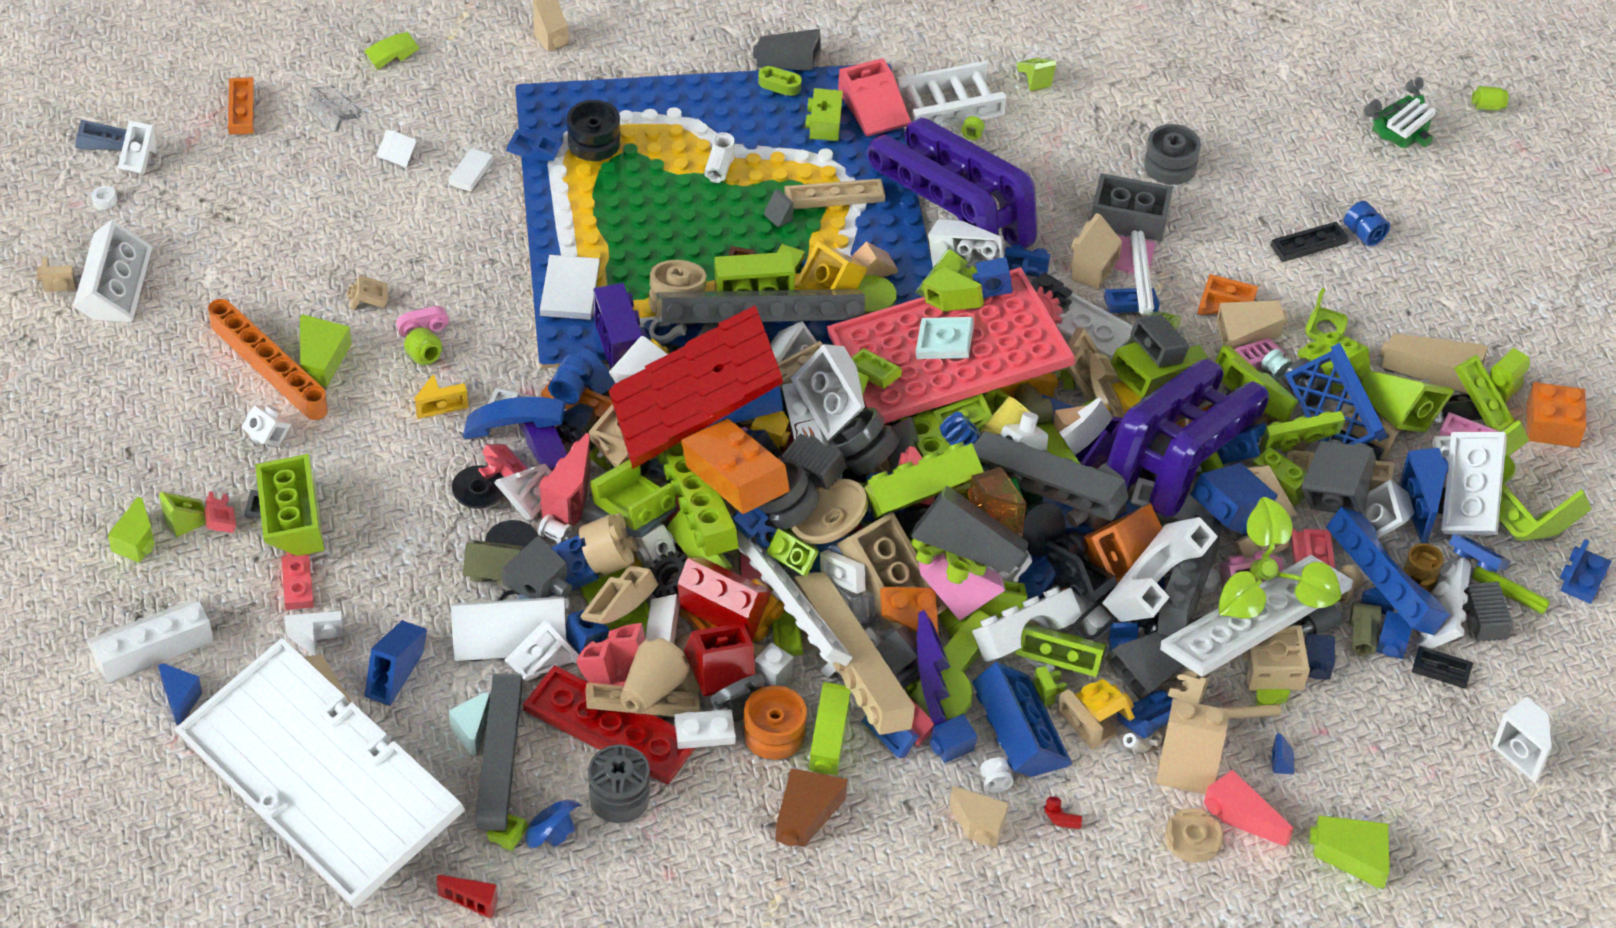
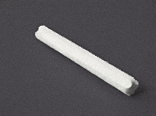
M1134 230L1131 232L1130 241L1139 312L1142 316H1150L1153 314L1154 304L1145 235L1143 231L1137 232Z

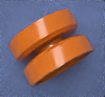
M776 685L762 687L750 695L745 702L743 737L746 746L754 754L764 759L780 760L789 758L800 750L805 741L807 708L802 697L796 691Z

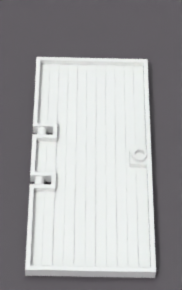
M283 638L271 646L174 729L178 736L354 909L465 811L458 799L395 741L389 744L391 741L387 734L352 702L349 704L345 695Z

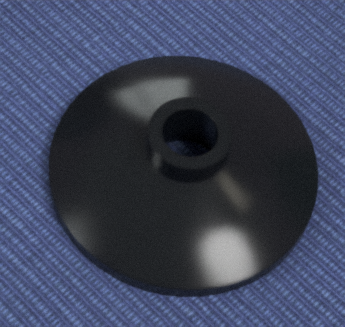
M476 465L465 468L455 476L452 482L453 496L460 504L469 508L482 509L490 507L499 502L504 496L494 483L497 479L503 478V475L499 472L491 478H485L478 470L487 466Z

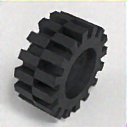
M670 551L668 552V557L662 554L660 555V561L657 559L653 561L655 564L654 568L649 567L658 583V586L652 592L657 598L677 594L679 597L677 583L687 557L676 551L674 553ZM679 571L676 579L667 585L668 579Z

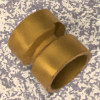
M1428 543L1416 544L1409 550L1403 571L1422 588L1431 592L1435 589L1444 561L1443 554L1434 545Z

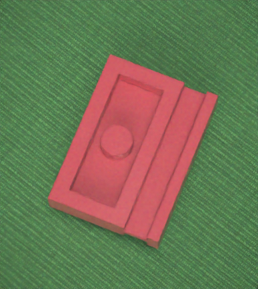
M1292 530L1290 542L1293 565L1312 555L1336 569L1331 533L1328 530Z

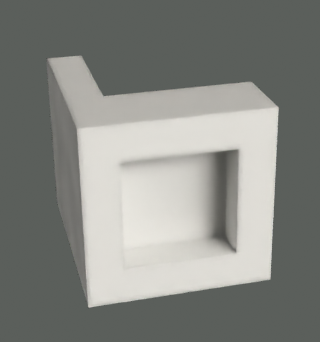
M386 130L377 157L406 167L416 140L398 132Z

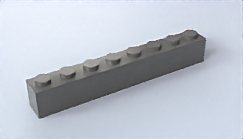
M859 289L657 292L656 318L662 324L719 323L756 305L762 322L849 320L865 315V294Z

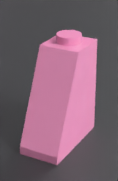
M945 553L934 556L931 564H923L918 561L921 576L959 621L1005 591L1002 576L989 568H986L983 576L970 572L967 580L963 581L962 584H955L947 579L946 570L948 562Z

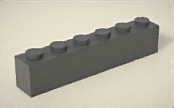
M984 431L973 445L984 473L989 474L993 479L1003 482L1016 478L1021 489L1112 521L1128 499L1125 480L1119 476L1098 471L1091 466L1087 467L1078 464L1068 458L1055 456L1045 450L1035 449L1022 442L1012 441L1000 434Z
M1208 515L1194 516V518L1200 517L1218 537L1202 557L1186 559L1175 565L1165 590L1169 598L1159 610V634L1172 635L1191 624L1220 546L1221 522L1217 518Z

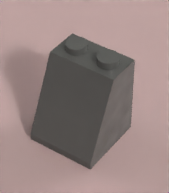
M1339 440L1320 441L1301 487L1310 509L1337 513L1340 507H1345L1363 514L1376 463L1373 448L1362 443L1348 445Z

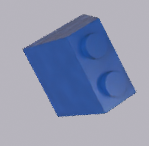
M1242 463L1202 473L1190 494L1227 528L1244 535H1248L1246 529L1247 520L1259 499L1267 497L1275 501L1278 496Z

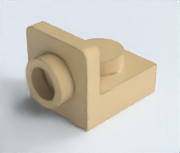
M359 275L355 283L350 284L347 291V298L350 299L349 308L355 310L360 301L384 308L388 302V283Z

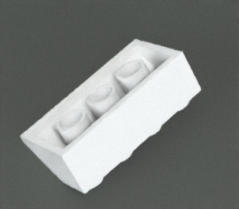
M114 220L109 221L97 230L92 238L73 307L93 320L131 322L134 318L153 246Z
M194 599L86 640L106 683L214 642L210 621L200 602Z

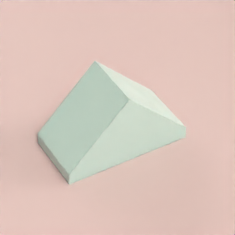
M482 693L449 710L450 728L470 755L477 756L486 727L490 703L489 693Z

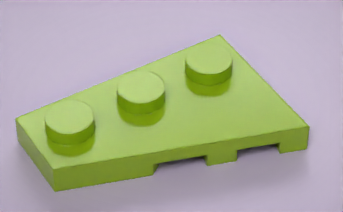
M1327 411L1314 417L1307 418L1302 416L1294 421L1285 423L1274 422L1266 426L1259 446L1260 455L1269 447L1275 451L1282 449L1283 453L1292 450V447L1305 440L1306 443L1310 444L1340 433L1345 421L1342 411L1333 413Z

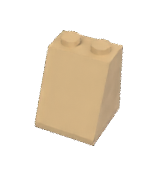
M1178 699L1172 700L1156 778L1157 785L1206 795L1207 787L1216 782L1230 710Z

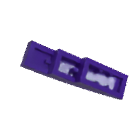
M925 610L919 612L917 631L918 668L923 695L931 720L935 725L948 721L940 701L950 697L941 671L951 666L932 619Z

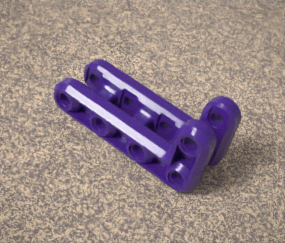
M923 117L908 123L905 130L907 145L886 135L879 136L870 141L867 148V158L876 171L954 214L960 221L998 236L999 228H1001L1002 236L1010 246L1017 244L1025 249L1035 243L1038 234L1036 190L1032 177L1026 171ZM994 197L997 199V201H998V203H999V206H1000V209H999V210H997V204H996V201H995Z
M1210 359L1199 360L1126 412L1118 428L1106 465L1123 477L1127 490L1132 484L1136 483L1142 468L1158 475L1149 503H1151L1155 513L1165 518L1175 516L1185 503L1199 465L1258 420L1263 414L1269 401V394L1265 386L1254 381L1248 382L1227 396L1217 391L1224 375L1220 364ZM1205 401L1214 404L1207 411L1198 408ZM1183 417L1192 420L1184 428L1175 424ZM1162 433L1172 438L1165 456L1149 449L1152 441Z

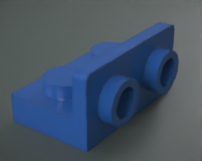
M1260 423L1247 427L1216 452L1222 464L1259 456L1260 450L1257 443L1260 442L1259 438L1264 435L1266 424Z
M1584 539L1581 547L1575 546L1569 558V561L1572 562L1571 566L1566 564L1561 573L1560 579L1564 580L1560 591L1591 604L1612 561L1587 551L1590 541Z

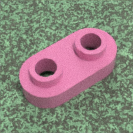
M433 306L402 314L397 319L396 325L400 335L407 337L412 330L419 327L427 328L432 332L440 331L447 326L449 318L443 307Z

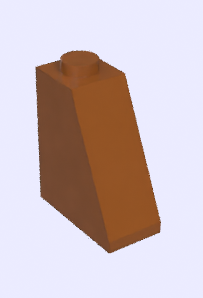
M791 768L776 824L775 842H780L787 846L805 847L846 800L848 779Z

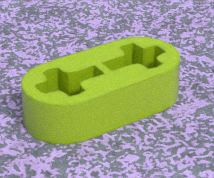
M765 66L758 72V83L764 89L788 96H794L801 92L802 79L796 73L772 66Z

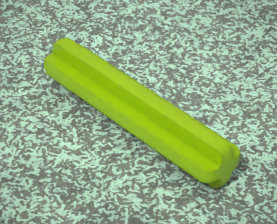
M1479 565L1472 574L1473 580L1479 583L1498 581L1503 595L1541 614H1544L1550 605L1548 599Z

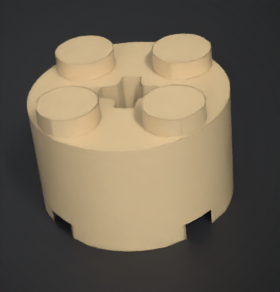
M621 513L607 515L585 524L579 529V538H585L586 546L582 547L584 556L596 574L601 572L600 577L633 565L634 552L638 551L635 538L633 536L629 537L625 529L626 522Z

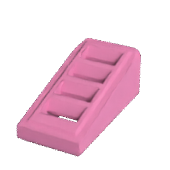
M1270 338L1234 349L1258 371L1262 370L1261 363L1270 352L1267 347L1271 351L1280 349L1284 353V357L1286 355Z

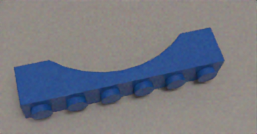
M1340 507L1327 524V530L1413 630L1434 636L1450 616L1449 612L1432 594L1410 578L1391 559L1379 542L1376 529L1362 513Z

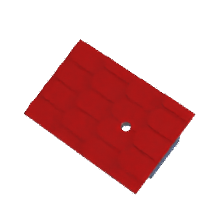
M756 305L718 323V327L688 341L684 347L645 365L644 370L615 383L609 389L612 405L632 469L678 444L682 439L728 418L733 423L783 411L779 386L783 384L782 374Z

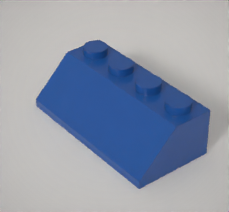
M995 662L972 681L977 691L976 697L984 706L987 712L986 718L994 727L997 734V742L1005 750L1008 757V765L1014 772L1033 777L1066 768L1072 764L1030 675Z

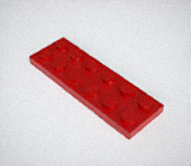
M555 665L523 703L524 712L598 750L619 744L634 747L642 752L648 760L650 776L666 785L670 784L697 748L678 749L675 726L654 715L587 708L585 690L589 682Z

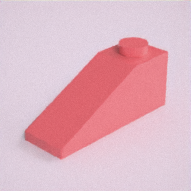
M1231 770L1207 787L1204 804L1207 810L1212 815H1216L1223 823L1284 847L1289 844L1293 827L1236 772Z

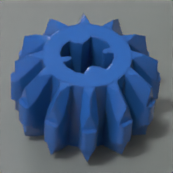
M958 411L949 415L939 426L941 435L951 446L959 442H963L964 446L971 443L974 445L981 436L973 422Z

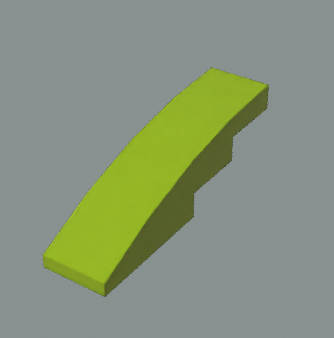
M979 609L970 616L944 647L950 666L958 668L965 675L968 668L981 655L972 631L982 626L980 621L990 617ZM917 686L910 695V698L915 703H917Z

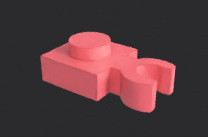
M212 491L209 492L204 509L207 529L229 533L234 532L236 528L234 508L226 506L229 500L227 494L223 493L221 500L214 497Z

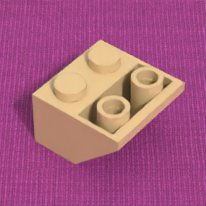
M1096 213L1091 221L1085 223L1081 235L1074 238L1071 250L1074 251L1070 263L1072 280L1096 289L1102 286L1120 259L1122 240L1101 214Z

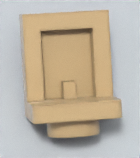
M42 257L41 266H37L38 282L42 281L44 292L76 291L73 266H50L48 257Z

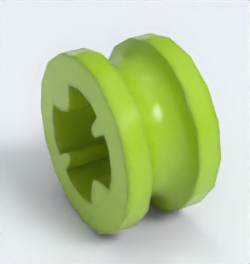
M969 116L965 119L961 128L962 135L969 140H978L982 136L985 124L980 118Z

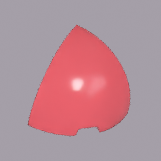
M642 623L609 631L608 639L601 643L592 641L582 650L576 662L581 673L590 683L624 686L636 651L645 640Z

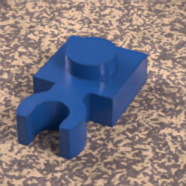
M758 507L745 514L737 510L731 517L735 527L747 539L755 535L757 544L761 548H768L770 543L766 540L765 535L768 534L773 539L777 531L774 527H767L764 524L768 517Z

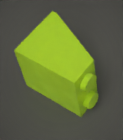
M1371 370L1361 380V384L1373 408L1395 428L1422 433L1427 432L1454 393V390L1448 387Z

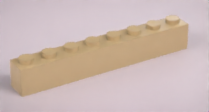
M826 572L808 574L807 577L803 575L795 576L794 583L853 657L847 666L834 662L833 666L844 679L847 689H850L855 696L857 705L861 706L866 713L868 722L873 724L879 735L912 729L914 704Z

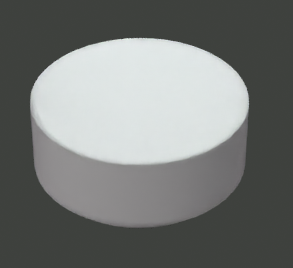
M100 186L91 194L93 205L98 209H110L118 201L116 190L110 186Z

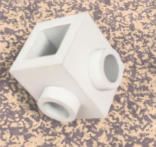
M267 404L266 407L254 405L248 413L242 428L250 434L249 438L258 444L280 446L291 423L280 415L281 411L272 405Z
M658 524L642 537L635 538L638 545V551L635 553L639 561L644 565L655 566L653 561L655 559L660 561V555L665 554L668 557V552L673 551L676 553L677 551L674 546L676 544L675 539L666 530L664 524Z

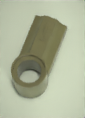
M1030 383L1020 384V387L1014 391L1015 400L1030 412L1038 415L1037 424L1053 421L1054 414L1050 399H1043L1036 387L1031 386Z
M1352 603L1349 626L1352 627L1351 650L1358 656L1367 657L1370 654H1375L1381 606Z

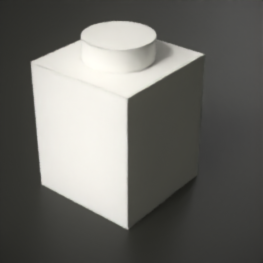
M770 643L754 660L755 674H761L764 682L770 686H784L793 677L794 657L773 643Z

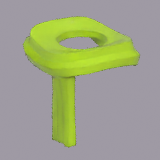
M1322 288L1320 293H1318L1316 307L1310 314L1305 326V333L1312 340H1317L1326 334L1317 327V324L1321 321L1332 322L1336 326L1335 332L1344 335L1348 325L1347 315L1321 307L1325 288Z

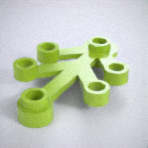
M913 538L911 545L918 549L916 559L923 564H931L934 556L945 553L948 562L946 574L950 582L962 584L963 581L967 580L970 572L978 576L985 574L986 565L940 548L929 546V544Z

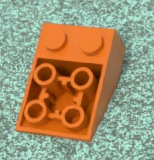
M1151 503L1083 536L1088 545L1087 555L1091 563L1115 575L1117 583H1119L1162 530V527Z

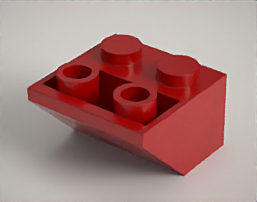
M743 622L692 631L683 651L704 697L714 695L739 680L755 675L754 646Z

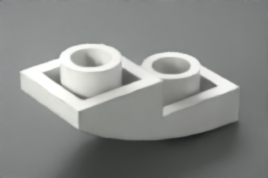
M1100 397L1078 411L1081 418L1059 432L1074 455L1097 438L1113 418Z

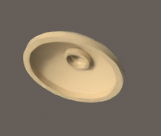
M837 479L833 486L830 487V490L816 486L819 491L820 500L814 512L806 520L791 527L796 537L810 544H825L841 539L859 525L868 508V496L861 484L850 479Z

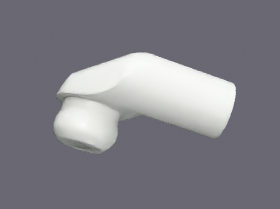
M1154 731V734L1146 739L1132 733L1126 734L1123 738V743L1126 747L1139 753L1147 752L1153 746H1159L1162 742V735L1159 731Z

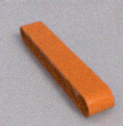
M216 299L209 304L208 312L211 328L307 418L320 420L327 415L326 392L322 386L226 299Z

